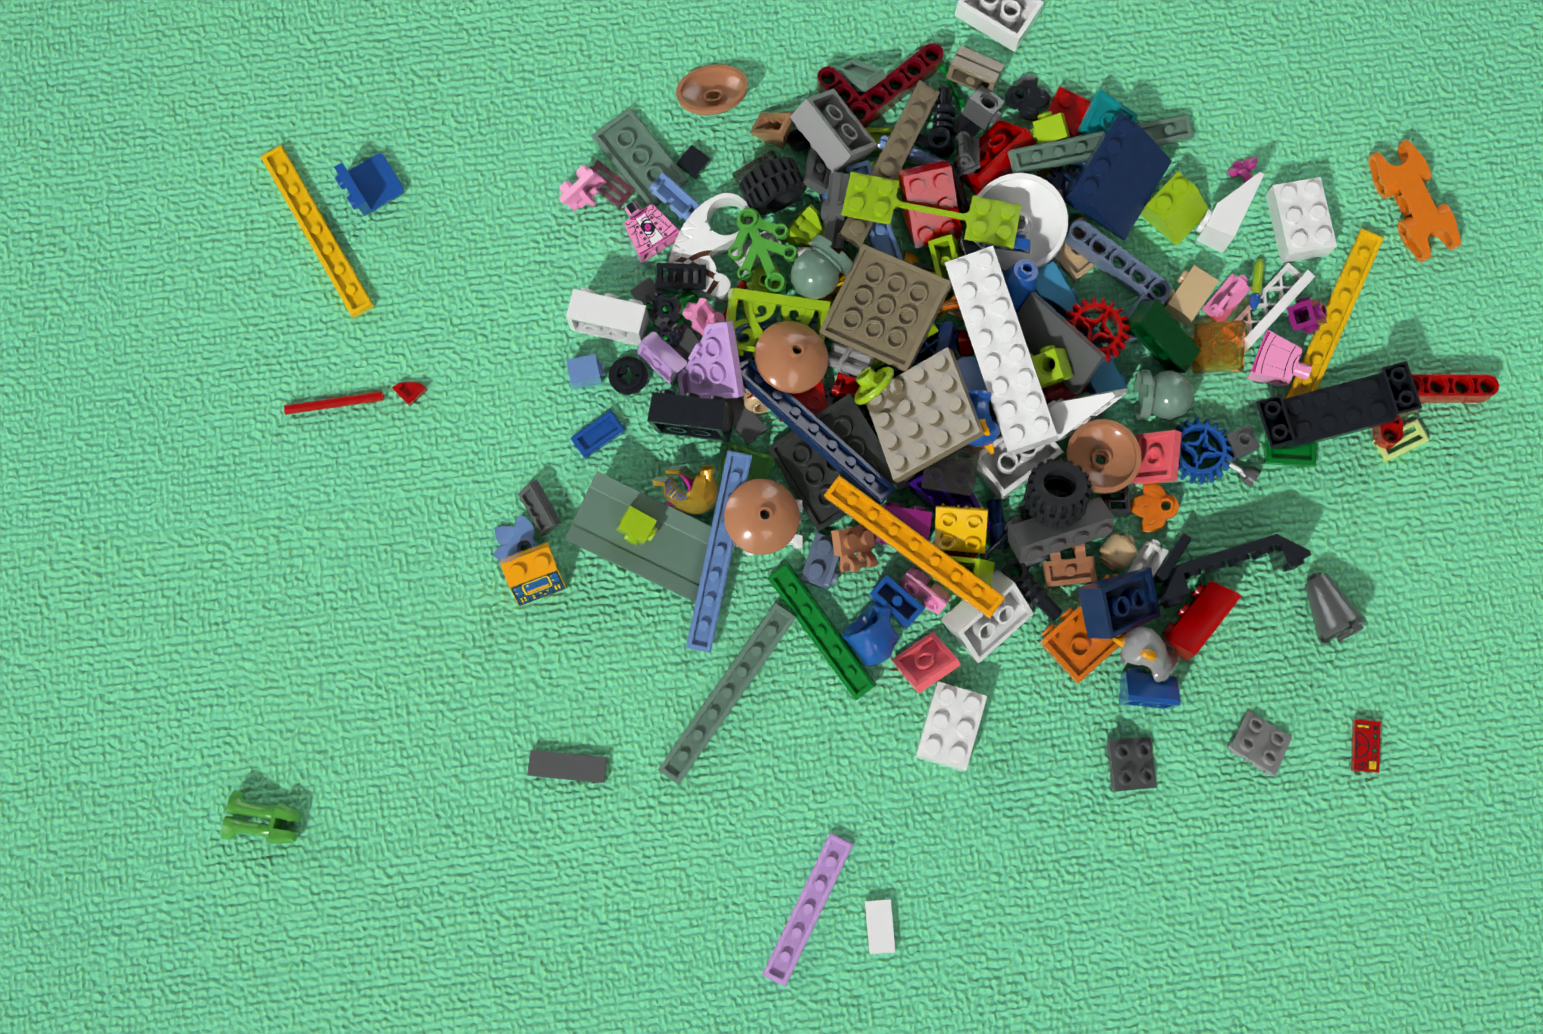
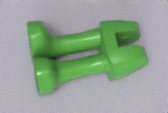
M233 790L227 803L226 813L270 819V823L264 824L225 816L222 825V838L230 840L237 834L245 833L268 837L271 844L296 842L298 832L290 831L289 829L283 830L281 827L283 819L289 822H300L303 813L283 803H278L275 807L254 804L246 801L242 792Z

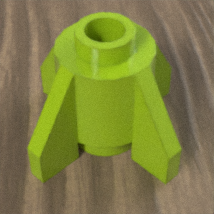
M811 204L805 210L802 208L789 227H787L789 236L784 241L801 247H810L809 242L816 235L822 236L823 224L818 210Z

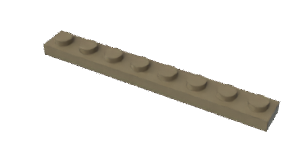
M920 80L918 81L869 175L892 180L896 179L898 171L902 168L940 93L939 91ZM847 217L838 237L860 248L873 222Z

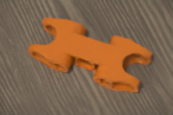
M1407 139L1397 146L1401 165L1394 166L1389 164L1379 152L1371 154L1368 162L1373 184L1379 195L1383 199L1393 196L1404 217V220L1397 224L1398 232L1404 245L1420 263H1423L1431 258L1428 237L1434 236L1439 238L1451 251L1461 245V238L1456 219L1449 206L1445 203L1435 206L1424 184L1431 179L1430 168L1425 158Z

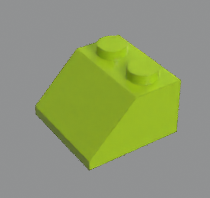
M1178 171L1146 204L1140 215L1175 246H1178L1201 219L1204 218L1209 209L1197 187Z

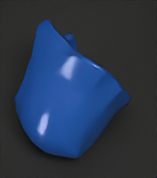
M870 604L857 618L856 622L843 631V638L851 644L867 666L883 663L890 658L899 640L898 635L890 624V609L881 607L879 604Z

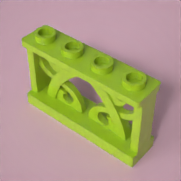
M739 288L729 289L726 321H733L734 331L742 324L747 323L749 328L741 332V335L747 334L749 336L748 342L740 343L736 340L739 356H743L744 352H752V357L755 358V347L753 345L763 333L758 322L770 318L776 306H781V314L785 321H792L789 313L791 310H796L798 316L794 319L800 320V323L807 326L814 312H818L816 333L824 342L825 336L819 334V331L830 310V301ZM739 300L742 301L745 319L735 321ZM760 305L764 306L766 314L755 318L754 314H760L758 307ZM792 348L795 354H800L798 349Z

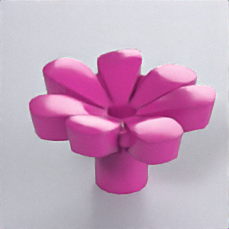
M1256 156L1247 158L1243 163L1238 160L1232 164L1234 167L1228 169L1227 173L1231 177L1241 176L1244 183L1252 178L1251 170L1256 168L1258 159Z

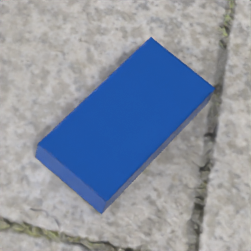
M610 410L570 439L584 459H587L626 431Z

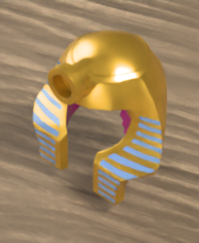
M685 465L670 466L665 470V474L680 475L689 490L686 493L676 487L675 480L672 477L657 476L653 480V485L664 487V496L670 501L664 504L683 513L701 514L713 509L719 494L718 484L713 477L715 467L712 465L701 467L697 475Z

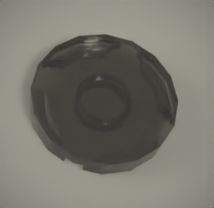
M771 150L732 173L735 182H737L754 168L778 157L775 151Z

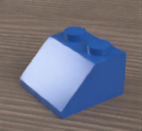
M1129 668L1128 672L1125 671L1121 674L1119 704L1172 709L1180 706L1181 699L1177 677L1169 676L1165 681L1156 682L1152 674H1146L1144 669Z

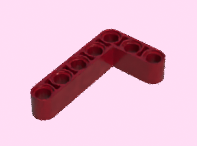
M929 43L861 97L835 68L825 66L818 72L817 90L819 93L834 89L839 96L848 97L849 100L844 101L853 114L861 113L865 116L858 120L864 128H867L911 93L919 80L924 82L936 73L942 64L944 52L939 44ZM927 56H935L937 60L931 61L927 59ZM916 70L919 74L911 75L908 71ZM831 79L833 83L825 84L822 80ZM897 84L901 88L898 90H894L890 87V85ZM880 99L883 103L874 104L872 100Z

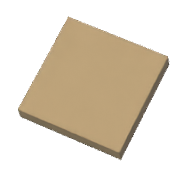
M1080 215L1078 218H1076L1073 222H1071V223L1068 225V228H1069L1075 221H1078V220L1086 221V220ZM1073 229L1074 236L1082 239L1081 232ZM1064 241L1060 249L1058 265L1075 283L1092 270L1095 265L1069 247ZM1093 244V249L1097 253H1102L1101 247Z

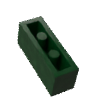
M1157 300L1140 302L1125 323L1130 326V330L1166 371L1186 373L1201 351L1196 346L1194 340L1183 331L1179 322L1173 319L1165 310L1164 305Z

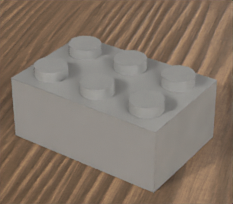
M834 89L806 98L790 116L796 128L803 133L811 147L820 155L827 168L833 173L845 170L846 166L862 162L878 146Z

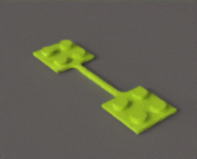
M856 172L850 173L842 216L890 225L894 209L900 207L965 220L967 227L964 240L1014 249L1022 206L1020 204L973 195L969 212L962 214L901 202L897 198L899 181Z

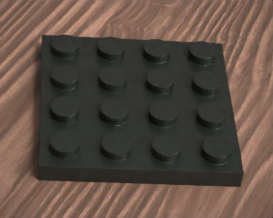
M849 393L816 415L821 422L892 485L897 483L892 478L877 434L860 406L855 403L852 394ZM791 431L767 447L798 500H802V506L818 532L823 531L848 515L827 500L824 494L839 475L849 483L851 482L799 435Z

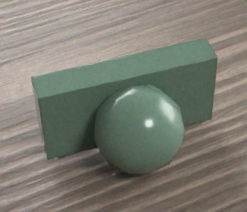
M855 59L850 60L837 69L847 82L852 83V88L859 96L864 95L877 83L886 78L884 70Z

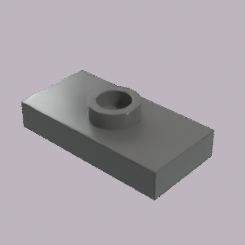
M537 480L530 482L518 493L541 536L548 535L561 523Z

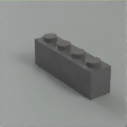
M1097 497L1089 500L1084 515H1082L1078 522L1074 521L1073 525L1069 527L1064 524L1063 528H1057V525L1048 527L1045 522H1042V524L1037 522V517L1008 526L1007 543L1020 564L1033 561L1040 557L1058 553L1061 550L1079 546L1112 534L1114 516L1102 498Z

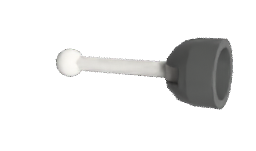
M1228 462L1231 468L1240 473L1241 481L1250 488L1262 472L1253 466L1241 468L1232 462Z

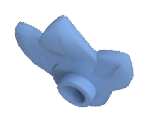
M518 516L514 527L498 526L494 529L495 537L501 546L495 550L493 555L499 561L521 552L522 547L525 545L530 546V548L538 546L535 540H533L535 529L532 523L524 516Z

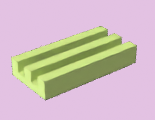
M1418 419L1403 425V432L1414 426L1416 431L1404 436L1392 448L1418 435L1422 439L1391 454H1388L1386 449L1376 445L1377 451L1383 457L1384 463L1429 441ZM1387 433L1384 436L1386 439H1389L1393 435L1391 433Z

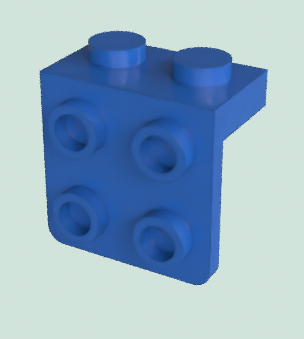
M377 154L347 171L343 162L334 167L338 173L334 178L342 190L347 188L350 195L346 198L354 210L359 208L363 216L370 214L404 194L403 186L383 154Z

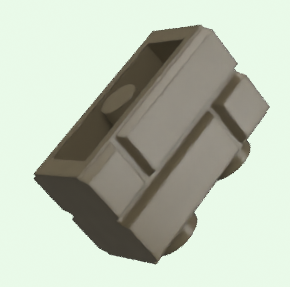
M960 46L951 62L946 79L974 91L982 85L993 93L1004 64L994 58L981 55L973 49Z

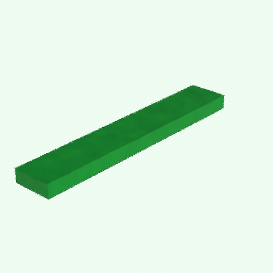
M785 563L767 577L855 701L876 687V682L790 563Z

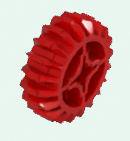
M1092 297L1090 304L1087 300L1082 299L1081 306L1074 304L1072 307L1073 311L1066 313L1068 318L1066 320L1075 328L1078 325L1080 330L1085 333L1086 338L1092 343H1108V346L1098 349L1106 355L1104 360L1109 362L1111 355L1118 357L1120 354L1119 350H1124L1126 347L1124 342L1129 340L1130 336L1126 332L1130 330V326L1124 323L1128 318L1127 316H1119L1123 311L1122 308L1113 309L1114 301L1110 302L1109 306L1106 305L1105 297L1101 299L1100 303H1097L1096 298ZM1087 314H1100V316L1096 319L1083 317ZM1107 319H1109L1114 326L1115 336L1112 335V331H1110L1106 327ZM1101 323L1100 330L1090 339L1093 333L1091 331Z

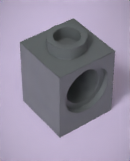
M981 85L969 97L961 114L985 130L991 123L995 125L1003 114L1000 110L1005 101Z
M1250 425L1224 436V438H1228L1226 445L1232 447V451L1229 453L1233 457L1232 462L1246 457L1260 448Z

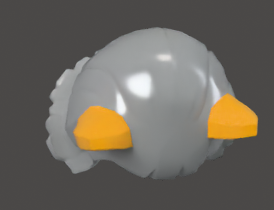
M1144 627L1134 628L1123 637H1114L1112 640L1121 647L1119 657L1122 664L1127 665V663L1149 667L1156 682L1167 680L1179 663V657L1172 647H1166L1158 633L1152 629Z

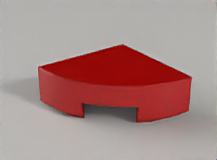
M400 382L392 387L409 406L414 404L428 390L418 382Z

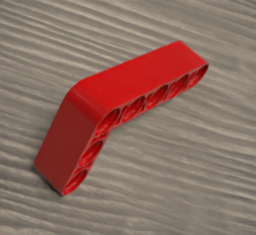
M1411 374L1421 403H1483L1495 395L1500 386L1498 380L1488 374ZM1430 384L1436 386L1438 393L1432 391ZM1455 385L1460 386L1463 393L1457 391ZM1480 385L1486 387L1487 393L1481 390ZM1402 418L1393 423L1372 428L1375 446L1378 445L1389 450L1403 438ZM1384 432L1391 433L1393 435L1392 441H1389L1385 438Z

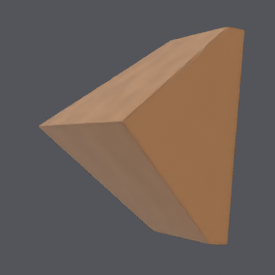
M795 111L782 113L760 112L750 133L783 150L790 133L796 126L790 118Z

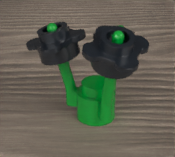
M686 291L681 295L676 294L666 297L664 294H657L656 292L646 295L645 305L652 318H657L658 315L661 319L671 318L672 320L667 323H660L661 329L658 331V334L663 341L675 347L679 345L678 339L683 334L680 326L687 320L684 316L679 319V314H683L688 302L697 304L699 300L692 291Z

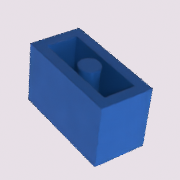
M887 574L870 592L868 597L875 604L889 608L891 612L890 617L905 630L913 624L925 609Z

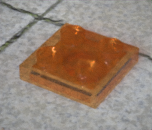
M1243 320L1194 324V342L1201 351L1192 363V371L1195 374L1244 371L1246 323Z

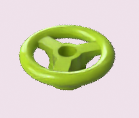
M871 367L863 370L856 378V382L860 387L854 396L855 403L863 405L876 398L891 382L894 376L893 368L883 367L876 372Z

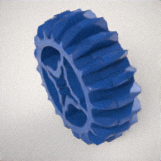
M1195 418L1193 424L1190 420H1185L1184 426L1180 424L1176 426V430L1182 432L1181 440L1188 435L1199 434L1197 441L1181 442L1180 445L1182 454L1187 455L1191 460L1190 466L1184 461L1180 453L1178 471L1182 472L1180 479L1184 480L1186 476H1189L1190 484H1193L1196 478H1198L1199 484L1203 485L1205 477L1208 482L1213 483L1215 476L1221 478L1223 476L1222 470L1228 471L1230 468L1228 462L1233 461V457L1229 454L1232 451V447L1226 445L1228 438L1223 437L1227 432L1226 429H1222L1219 432L1217 430L1218 422H1215L1213 426H1209V418L1205 419L1203 424H1201L1199 418ZM1208 437L1214 441L1217 448L1209 445ZM1201 443L1200 448L1203 449L1201 451L1203 452V454L1198 459V454H1196L1197 451L1194 450H1196V448ZM1204 460H1218L1217 464L1210 468L1199 469Z

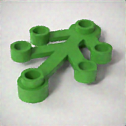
M745 208L737 216V225L740 229L733 245L728 249L731 259L740 261L744 257L742 247L750 234L752 243L743 265L737 270V276L742 282L751 281L753 278L752 268L757 256H759L767 274L765 279L766 288L770 293L781 294L786 288V280L780 273L776 272L768 251L782 255L789 262L795 261L798 257V251L793 245L786 246L761 237L758 230L773 233L778 240H785L789 236V230L786 225L763 220L757 210ZM748 218H753L751 224H746ZM779 229H785L782 235H777ZM739 249V255L733 256V251ZM789 250H794V254L792 256H786V253ZM749 271V275L741 277L742 272ZM775 282H781L779 288H773Z

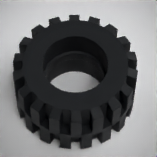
M790 157L773 159L759 165L750 171L739 184V188L749 208L757 210L760 215L771 214L791 205L800 198L807 186L804 185L803 177L794 159Z
M1051 458L1047 459L1046 463L1043 461L1038 463L1037 468L1034 467L1031 470L1024 493L1025 508L1030 510L1029 515L1032 518L1037 517V522L1040 524L1045 522L1048 527L1057 525V528H1063L1064 524L1069 527L1073 525L1074 521L1078 522L1081 519L1090 499L1092 484L1088 480L1089 475L1087 472H1082L1083 468L1080 465L1074 466L1073 461L1068 460V462H1064L1062 458H1058L1057 461H1053ZM1058 489L1065 492L1068 496L1057 497L1050 494L1047 490Z

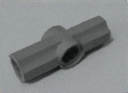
M840 172L830 173L827 199L823 201L821 207V217L824 221L822 236L832 242L830 248L835 250L843 249L844 240L838 237V234L847 219V216H842L841 214L850 174Z

